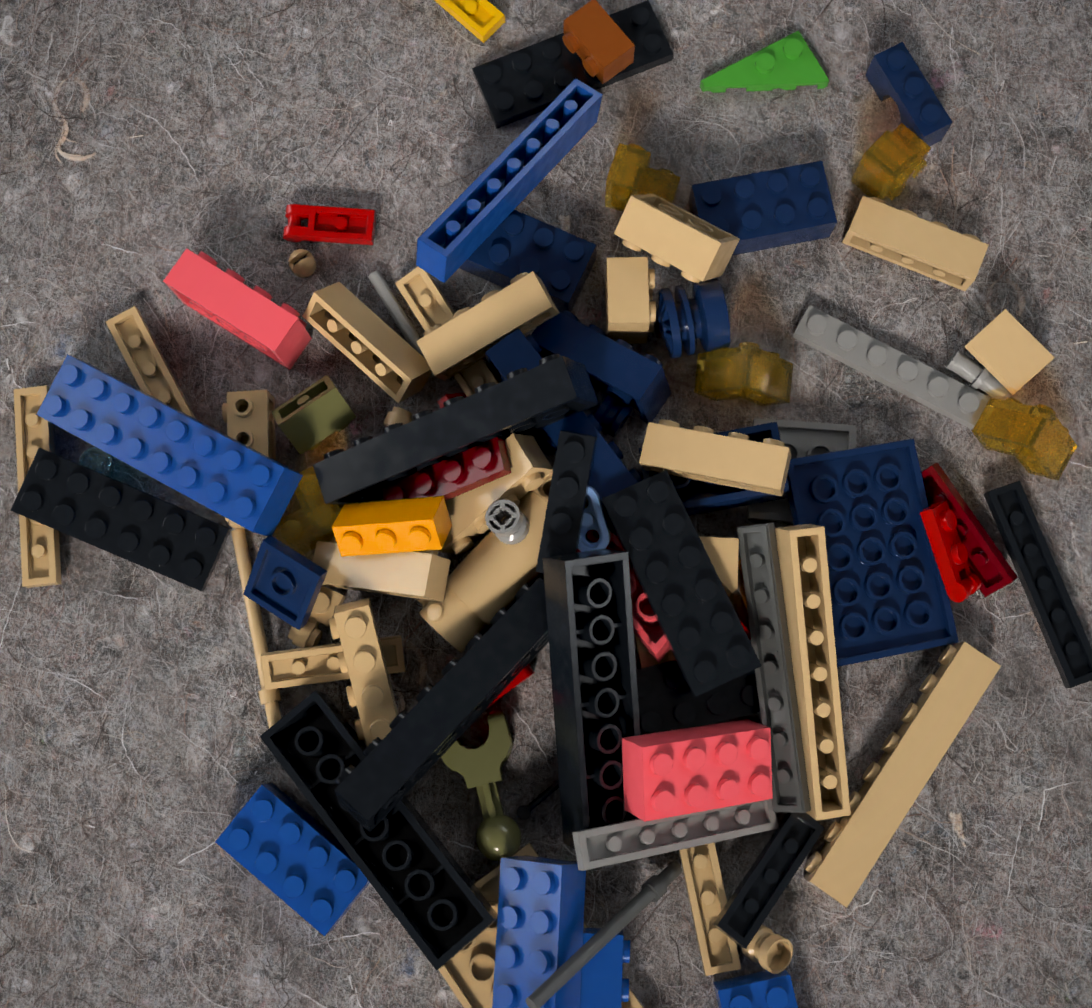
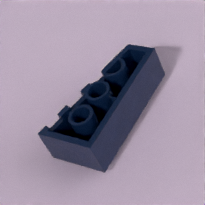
M567 310L559 312L556 316L540 324L531 334L541 348L539 354L543 358L552 354H559L584 364L593 390L598 392L601 388L606 389V393L615 398L616 403L621 407L631 405L639 410L641 413L640 419L647 424L648 422H653L671 395V390L662 367L663 364L657 358L650 354L642 356L634 352V348L624 340L617 339V341L606 337L607 335L602 329L593 324H590L588 327L580 323L579 319Z

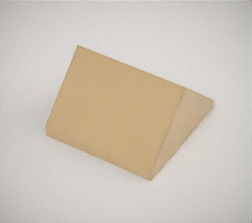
M1006 309L964 346L1012 395L1055 358Z
M699 536L729 597L738 589L739 538Z

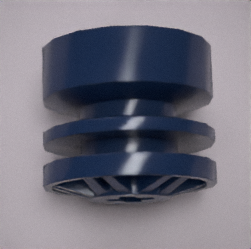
M717 278L693 283L692 299H688L682 285L675 286V302L669 288L659 289L658 324L662 340L666 344L671 358L681 357L682 343L686 354L693 355L695 353L696 338L700 339L705 352L729 348V315L724 292Z

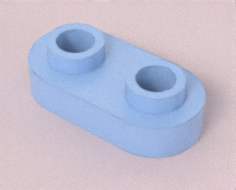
M589 486L587 493L589 505L584 510L578 549L581 552L606 549L611 539V532L599 494L593 487ZM593 529L599 533L598 541L592 542L588 539L587 532Z

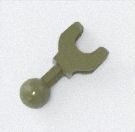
M497 709L488 714L489 737L484 745L477 749H467L462 746L458 739L442 756L443 762L452 771L458 772L464 777L467 789L476 788L483 821L476 832V844L479 851L486 858L493 861H501L502 857H512L515 855L520 847L522 838L520 828L515 820L504 815L496 783L504 781L502 768L513 748V741L505 714L501 709Z

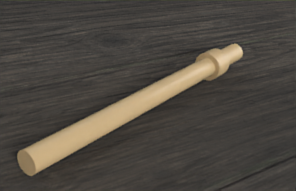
M236 529L231 531L242 591L244 593L252 571V564L245 529ZM243 595L261 690L258 691L260 704L265 705L268 726L270 728L281 719L278 703L282 701L279 688L265 690L261 654L269 651L260 605Z

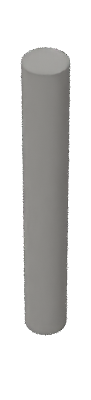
M380 271L372 272L368 278L406 341L424 357L416 342L420 337Z

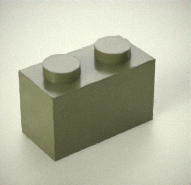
M328 375L271 412L278 426L300 455L307 450L317 448L323 439L334 432L345 429L350 424V421L356 418V415Z

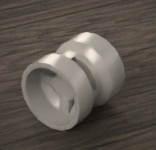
M505 499L498 500L491 504L486 511V525L501 542L514 545L520 543L529 532L528 519L514 502Z

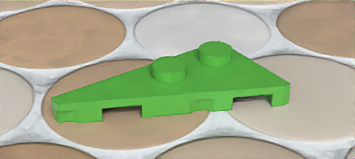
M796 31L704 78L700 82V88L702 92L711 91L713 93L726 92L727 88H746V92L772 91L777 88L795 90L796 86L817 85V89H823L828 86L829 79L800 32Z

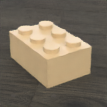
M655 194L631 195L614 232L615 235L623 239L622 244L627 248L638 252L641 249L652 254L651 259L664 267L675 266L682 270V277L694 283L722 276L740 240L734 235Z

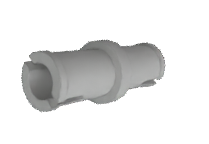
M958 349L945 365V368L950 369L970 382L969 387L975 390L979 388L1002 405L1012 395L984 366L967 357Z

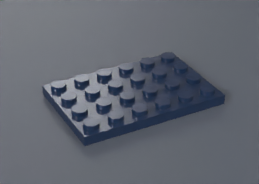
M914 439L791 459L787 478L791 494L788 496L794 526L812 524L825 527L837 667L958 643L959 640L950 599L946 593L920 515V511L926 509L929 505Z

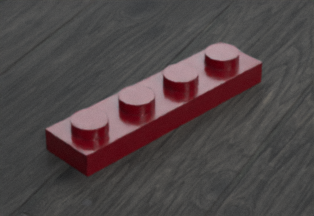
M495 437L381 488L383 500L444 496L445 501L506 476L511 473L505 441Z
M938 462L922 471L921 474L928 505L931 506L934 503L947 500L950 510L956 516V528L961 543L966 546L970 570L981 580L980 591L987 597L1018 578Z

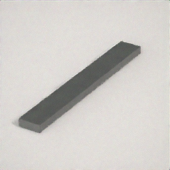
M774 523L737 527L751 643L762 665L755 669L762 725L771 727L773 812L806 813L811 810L775 525Z

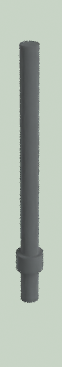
M671 862L659 875H652L643 883L642 890L526 998L528 1007L541 1008L651 902H657L667 893V887L682 873L681 866L676 862Z

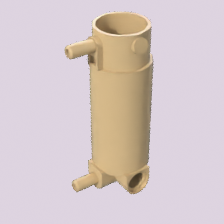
M553 471L543 478L544 482L541 486L529 491L519 500L520 504L517 507L529 522V532L525 539L514 545L505 544L490 531L448 576L443 602L416 599L423 605V609L419 612L423 619L459 652L462 653L466 649L469 641L478 632H481L487 625L491 627L490 621L502 607L507 609L515 601L514 596L519 589L527 582L531 584L540 574V572H536Z

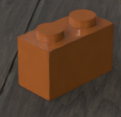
M591 0L563 20L564 36L562 39L565 46L571 53L576 52L579 55L588 74L592 77L596 76L602 84L634 62L635 45L596 0Z

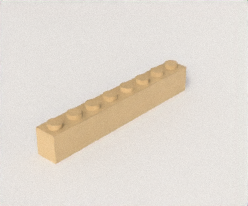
M812 524L775 528L811 806V810L806 813L816 821L849 816L851 811L825 527Z
M966 642L956 643L953 646L948 645L943 650L938 659L941 665L935 675L931 673L925 678L919 688L922 695L917 703L914 704L912 702L905 709L900 718L904 723L897 734L892 732L886 738L881 748L885 751L878 763L873 761L866 769L862 777L866 782L858 793L854 791L849 796L851 815L843 816L839 823L834 821L824 835V839L827 841L820 853L815 851L805 864L804 869L807 873L803 878L846 908L1001 667V665Z

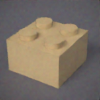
M615 257L606 259V337L614 341L621 339L628 344L646 343L648 332H654L656 302L649 300H653L655 270L648 269V257Z

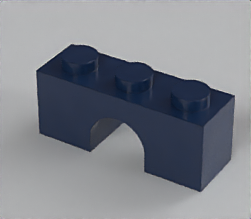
M901 42L875 55L865 76L881 102L890 97L896 102L901 116L898 130L912 153L916 154L941 141L953 122L904 43Z

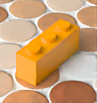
M444 496L344 504L332 525V530L342 557L441 550L452 524Z

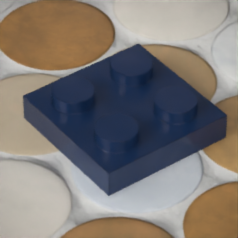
M270 535L262 540L243 595L297 630H300L309 620L327 571Z

